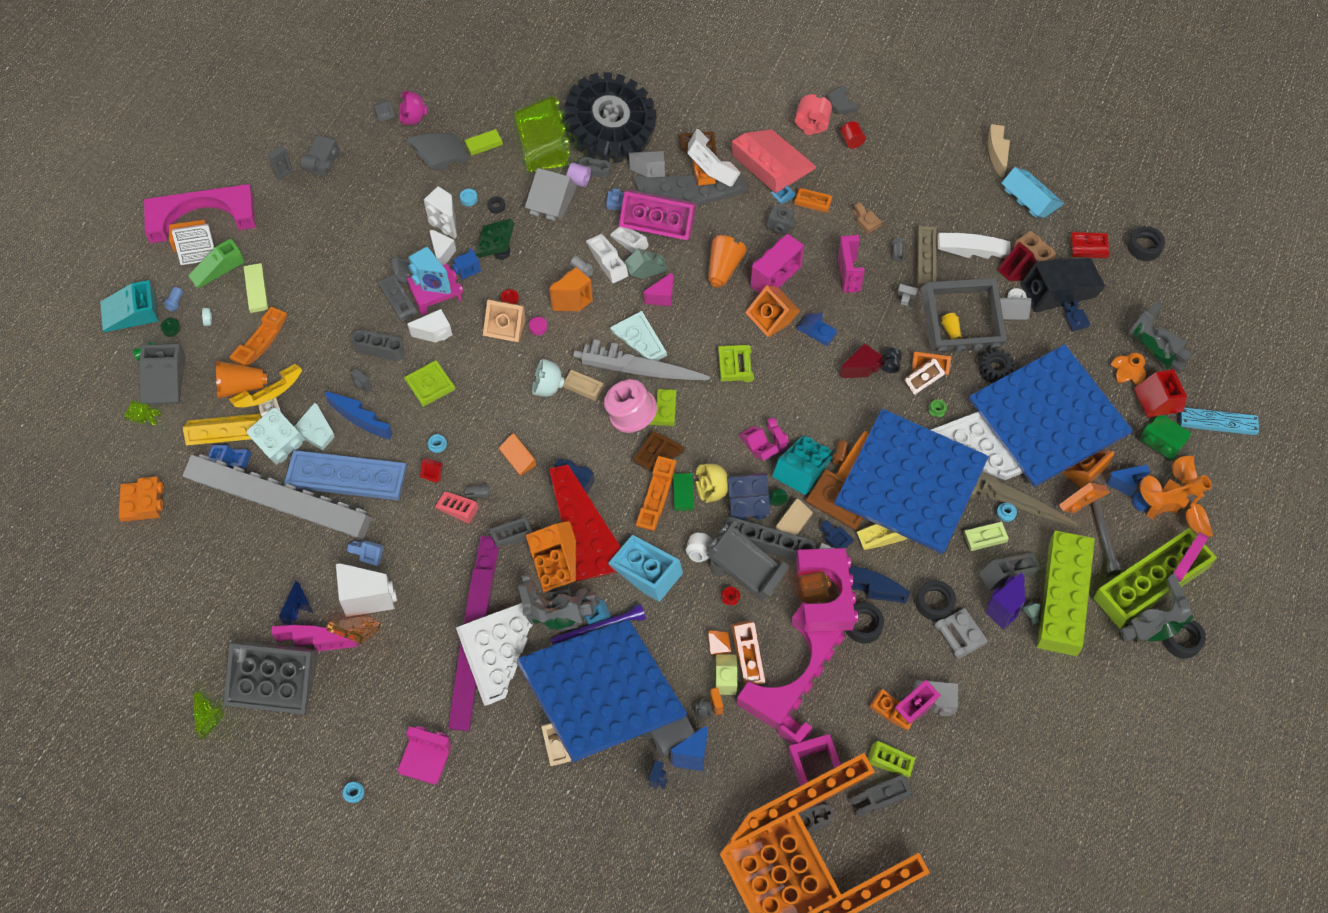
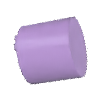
M571 163L567 176L571 177L576 185L581 187L587 186L591 168Z

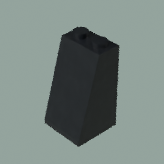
M1079 258L1037 261L1022 281L1021 286L1027 298H1031L1033 311L1040 312L1063 306L1064 302L1072 304L1073 300L1080 302L1096 298L1104 289L1105 284L1092 259Z

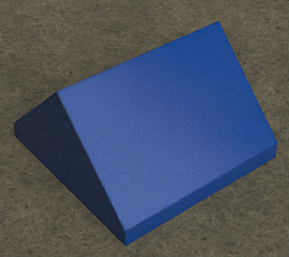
M706 726L671 749V764L673 767L703 771L708 728Z

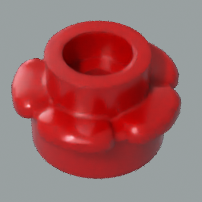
M735 587L725 588L721 592L722 602L725 605H736L741 598L740 592Z

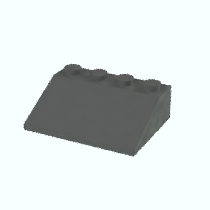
M244 641L230 643L223 705L306 714L316 671L318 649Z

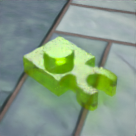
M131 401L124 418L139 424H144L145 420H147L150 424L157 425V421L153 417H161L162 414L157 409H151L149 405Z

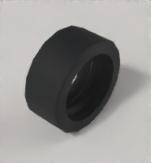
M1142 226L1133 231L1128 243V249L1139 260H1155L1160 256L1164 248L1165 238L1156 228ZM1147 238L1153 241L1157 247L1155 249H1145L1136 240Z
M939 580L928 581L919 589L916 599L917 609L927 619L933 621L945 619L954 609L956 595L952 587L947 583ZM937 591L945 595L948 600L945 609L935 610L928 607L924 602L926 593Z
M869 603L854 605V610H857L858 614L865 613L875 619L876 628L870 633H862L855 628L853 630H845L852 640L861 644L877 640L884 626V616L880 609Z
M1195 620L1182 627L1194 635L1196 639L1194 647H1182L1176 643L1173 637L1163 640L1168 652L1175 657L1182 659L1192 658L1205 645V631Z

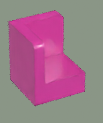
M791 718L786 727L784 725L779 727L778 735L791 745L804 742L811 734L812 727L806 722L801 726Z

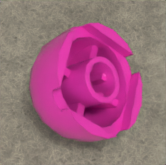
M403 91L401 98H404V100L399 104V120L402 122L401 125L418 124L422 120L423 115L427 114V105H424V101L419 94L412 91Z

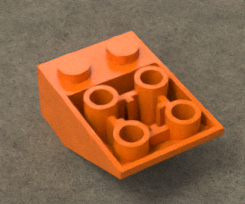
M570 521L557 523L526 535L543 592L576 581V539Z

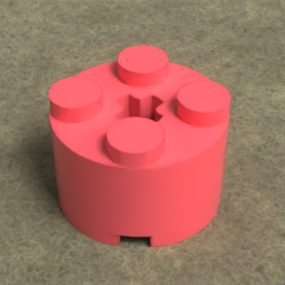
M814 94L806 95L800 100L795 122L806 135L821 133L828 129L832 113L830 101L825 97L818 98Z

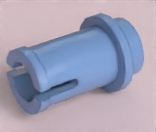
M173 287L168 299L164 301V307L169 311L178 309V302L183 295V291L180 288Z

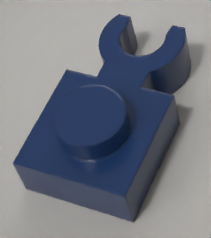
M1073 300L1072 307L1067 302L1063 304V310L1066 312L1065 319L1071 331L1088 328L1090 325L1084 310L1077 309L1078 302L1076 300Z

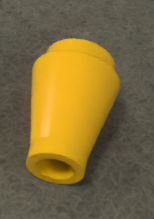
M955 313L944 315L941 318V324L951 340L961 339L959 317Z

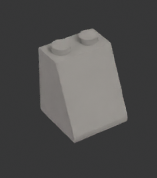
M537 168L525 209L531 216L539 217L541 215L546 220L555 222V220L561 221L577 186L569 176Z

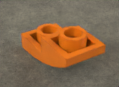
M692 159L698 186L715 184V179L709 176Z
M883 689L879 690L869 707L905 730H909L912 725L895 709L902 701H897Z

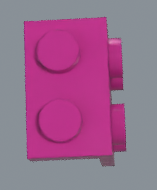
M409 726L406 733L409 743L399 765L398 772L400 775L436 785L439 782L452 748L450 739L441 732L434 734L420 726H416V728Z

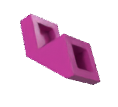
M753 426L739 434V437L755 458L764 461L779 452L777 445L767 441L762 428Z

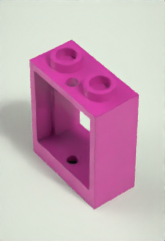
M830 734L789 746L788 754L800 786L808 782L800 757L827 750L833 767L836 768L841 765Z

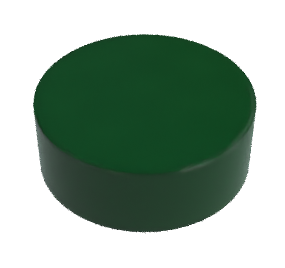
M174 318L166 319L161 323V330L167 337L176 336L181 330L179 322Z
M776 489L770 492V505L779 506L784 504L788 500L786 491L784 489Z

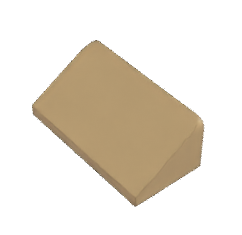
M797 498L777 524L776 530L797 536L813 512Z

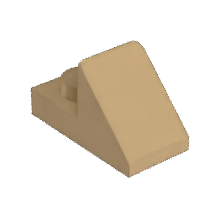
M552 724L541 725L550 766L570 762L571 758Z

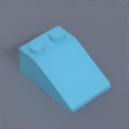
M634 535L628 539L609 562V565L644 594L658 602L662 600L683 574L679 559Z

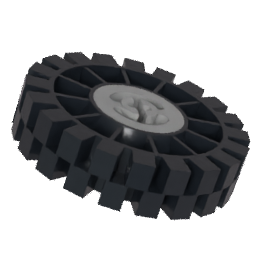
M603 72L601 79L598 73L590 74L588 80L586 77L578 80L577 85L574 84L565 101L562 125L564 132L568 131L567 138L570 143L576 141L575 148L582 153L587 149L586 156L595 159L598 154L600 155V160L609 162L610 157H613L614 163L623 162L624 156L629 160V153L643 152L654 132L657 114L656 109H653L654 102L652 98H647L648 92L643 87L636 90L638 83L633 79H630L626 84L624 83L626 77L624 75L617 74L616 80L612 79V72ZM601 110H604V111H603V114H602V117H601L600 114H599V112H600ZM619 115L621 120L616 122L617 116Z

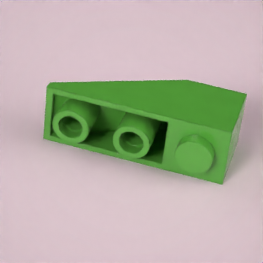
M230 238L216 246L188 276L198 289L245 262L239 248Z

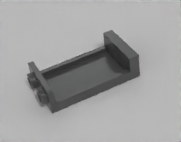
M735 521L730 525L726 523L719 531L720 537L718 539L714 538L709 544L710 550L706 555L762 601L771 594L790 566L785 562L777 564L735 528L737 525Z

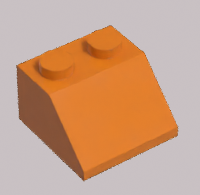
M766 285L745 313L767 337H770L789 325L800 310L779 287Z

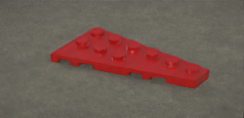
M569 465L550 468L549 472L561 523L570 521L576 539L575 582L618 573L609 565V562L621 547Z

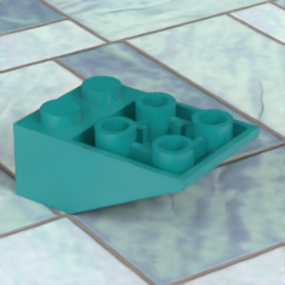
M150 280L131 283L100 301L103 332L159 322L156 292Z
M802 435L779 458L772 477L806 495L827 468L835 452L827 446L815 442L812 438Z

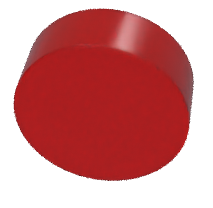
M505 290L501 294V302L517 305L519 303V295L515 290Z

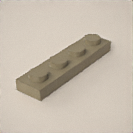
M918 227L917 288H922L926 282H936L937 227Z

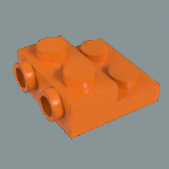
M158 477L138 478L136 483L121 484L119 520L124 522L160 518V512L163 510V500L161 499V493H164L163 482H160Z

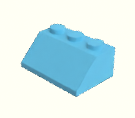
M1014 167L1001 183L1006 187L1004 190L1012 196L1014 194L1018 198L1016 201L1024 207L1027 206L1030 209L1029 212L1036 218L1038 216L1045 218L1064 204L1062 200L1027 170Z

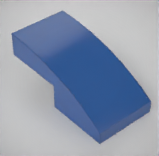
M212 445L208 457L214 463L216 460L227 463L228 468L233 469V466H237L245 470L252 453L247 449H231L228 445Z

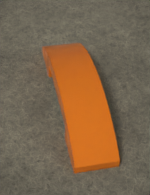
M271 306L261 318V326L244 346L239 345L229 359L243 366H248L257 360L278 335L286 320L287 313Z
M661 456L657 457L652 473L653 477L643 508L640 510L636 527L655 532L669 493L676 460Z

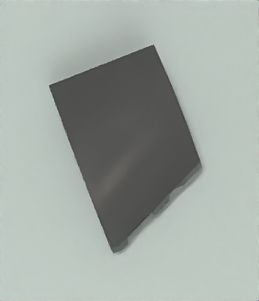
M431 133L410 137L406 140L408 145L411 144L418 150L417 154L432 169L445 171L451 161L466 163L469 159L456 134Z
M686 716L643 734L644 739L653 737L659 755L662 757L671 753V749L695 732Z

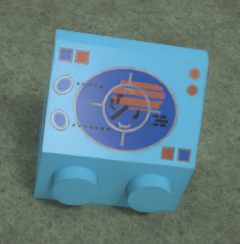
M428 247L409 256L410 265L408 267L413 274L411 278L416 286L419 285L423 291L451 293L447 271Z

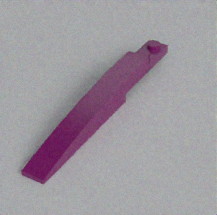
M480 536L464 624L489 615L500 547H496L492 537ZM461 643L448 729L469 732L477 684Z

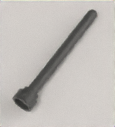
M1098 499L1092 502L1108 560L1105 568L1109 577H1116L1124 571L1122 564L1115 558Z

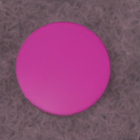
M542 317L532 318L529 322L530 332L538 336L543 335L547 331L546 320Z

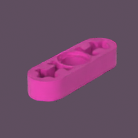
M1199 532L1173 573L1179 582H1181L1209 538Z

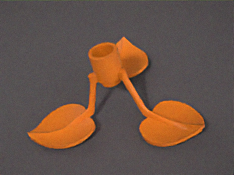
M1194 456L1180 457L1172 464L1174 476L1181 480V483L1185 486L1162 492L1161 484L1153 476H1146L1141 480V494L1144 500L1152 507L1158 508L1163 506L1165 503L1163 496L1187 489L1191 495H1197L1190 504L1191 509L1186 511L1187 522L1196 533L1199 534L1201 532L1208 537L1214 536L1204 508L1200 504H1196L1200 498L1204 497L1203 492L1212 488V483L1206 475L1197 477Z

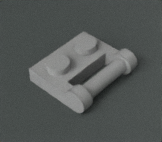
M965 608L945 619H941L934 625L938 631H941L955 651L954 655L957 659L977 650L988 642ZM951 625L965 647L960 646L948 626Z

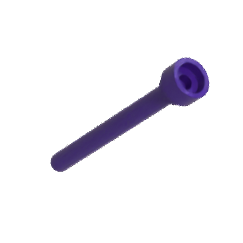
M639 604L633 606L630 612L553 637L551 643L556 645L622 620L633 619V621L638 620V622L645 620L643 607Z

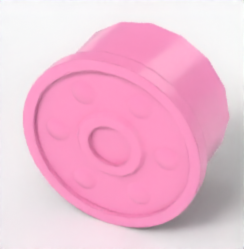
M628 379L618 382L611 387L604 398V407L609 414L610 421L621 432L632 433L645 428L652 422L657 412L655 398L646 390L644 384L638 380Z

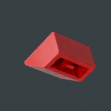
M1174 369L1155 372L1134 388L1146 418L1184 412L1187 395Z

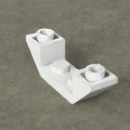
M696 129L688 142L687 154L709 176L728 186H733L741 172L731 162H721L706 146L709 139L699 129Z

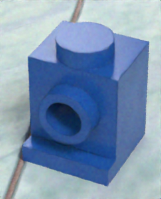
M472 248L468 249L469 253L455 258L454 264L451 265L456 275L459 274L462 280L481 272L480 262Z

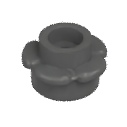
M702 699L700 702H697L695 712L699 715L700 719L710 717L712 712L711 701Z

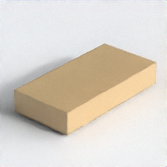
M570 370L564 380L563 387L596 401L604 388V383Z

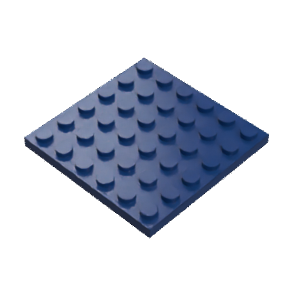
M1065 344L969 397L970 402L1033 487L1040 485L1132 433L1128 423Z
M882 409L834 505L944 554L989 456Z
M622 620L518 658L517 663L572 762L686 717L687 712L630 620Z

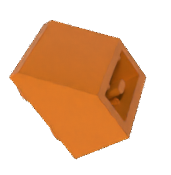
M577 267L572 271H568L562 279L554 282L549 288L553 311H581L593 301L591 279Z

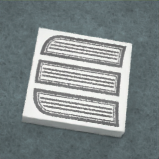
M209 224L172 230L181 265L201 262L215 248Z

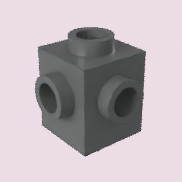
M774 205L768 219V229L777 233L788 234L790 229H794L796 219H794L795 211Z

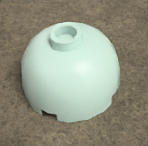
M546 359L539 361L535 372L536 381L533 382L532 394L548 397L555 394L558 388L563 387L564 377H561V369L556 363Z

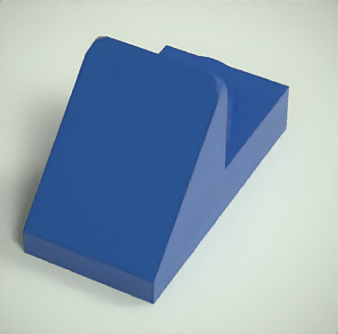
M823 313L807 314L796 328L825 346H828L837 335L835 328L822 321Z
M1148 465L1113 471L1110 472L1106 483L1120 492L1133 497L1137 490L1136 484H1139L1144 477L1148 476L1150 470Z

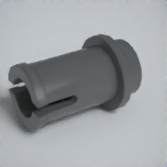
M895 238L891 243L893 260L901 262L904 260L903 247H905V242L902 238Z
M483 483L482 486L465 487L466 498L484 497L486 499V497L490 496L489 485Z

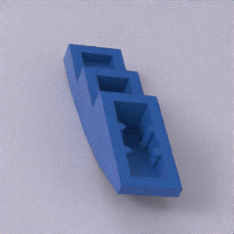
M326 391L325 396L328 404L341 416L372 434L390 440L392 436L390 424L378 421L374 412L364 410L361 401Z

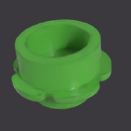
M939 399L934 400L928 406L930 409L929 413L932 416L942 417L947 412L945 402Z

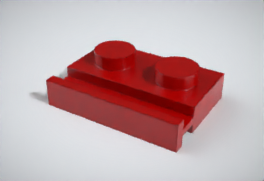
M1071 233L1072 257L1108 259L1110 255L1108 251V233Z

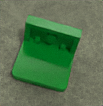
M1160 415L1151 424L1146 426L1139 440L1172 461L1191 437V432L1166 416Z

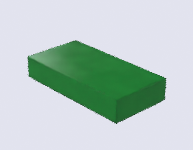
M674 474L675 511H694L693 474Z

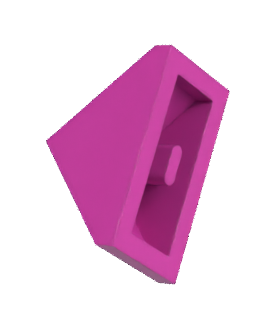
M670 273L643 292L644 303L671 306L674 275Z
M925 680L899 703L895 709L910 724L925 715L941 695Z

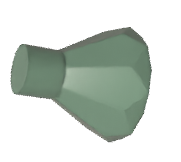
M1030 602L1022 607L1023 611L1031 618L1032 625L1040 623L1038 616L1041 603Z

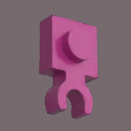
M775 418L768 419L767 428L772 435L774 444L777 445L779 453L785 452L787 443H789L787 434L782 432L780 426L778 427Z

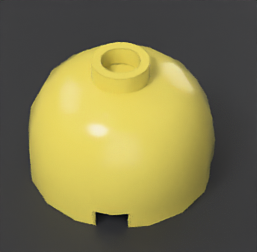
M701 464L698 466L696 475H699V481H696V488L700 499L706 500L705 503L719 501L726 496L728 492L727 476H729L727 472L717 464Z

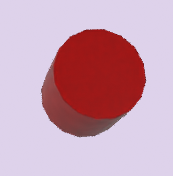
M848 122L841 128L840 133L849 148H857L866 141V136L858 122Z

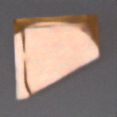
M362 616L329 622L326 631L362 644L380 630L381 623L374 621L371 617Z

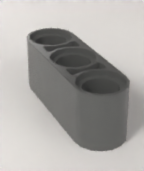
M356 330L351 335L352 343L357 353L399 361L405 356L403 342L398 337L365 330Z

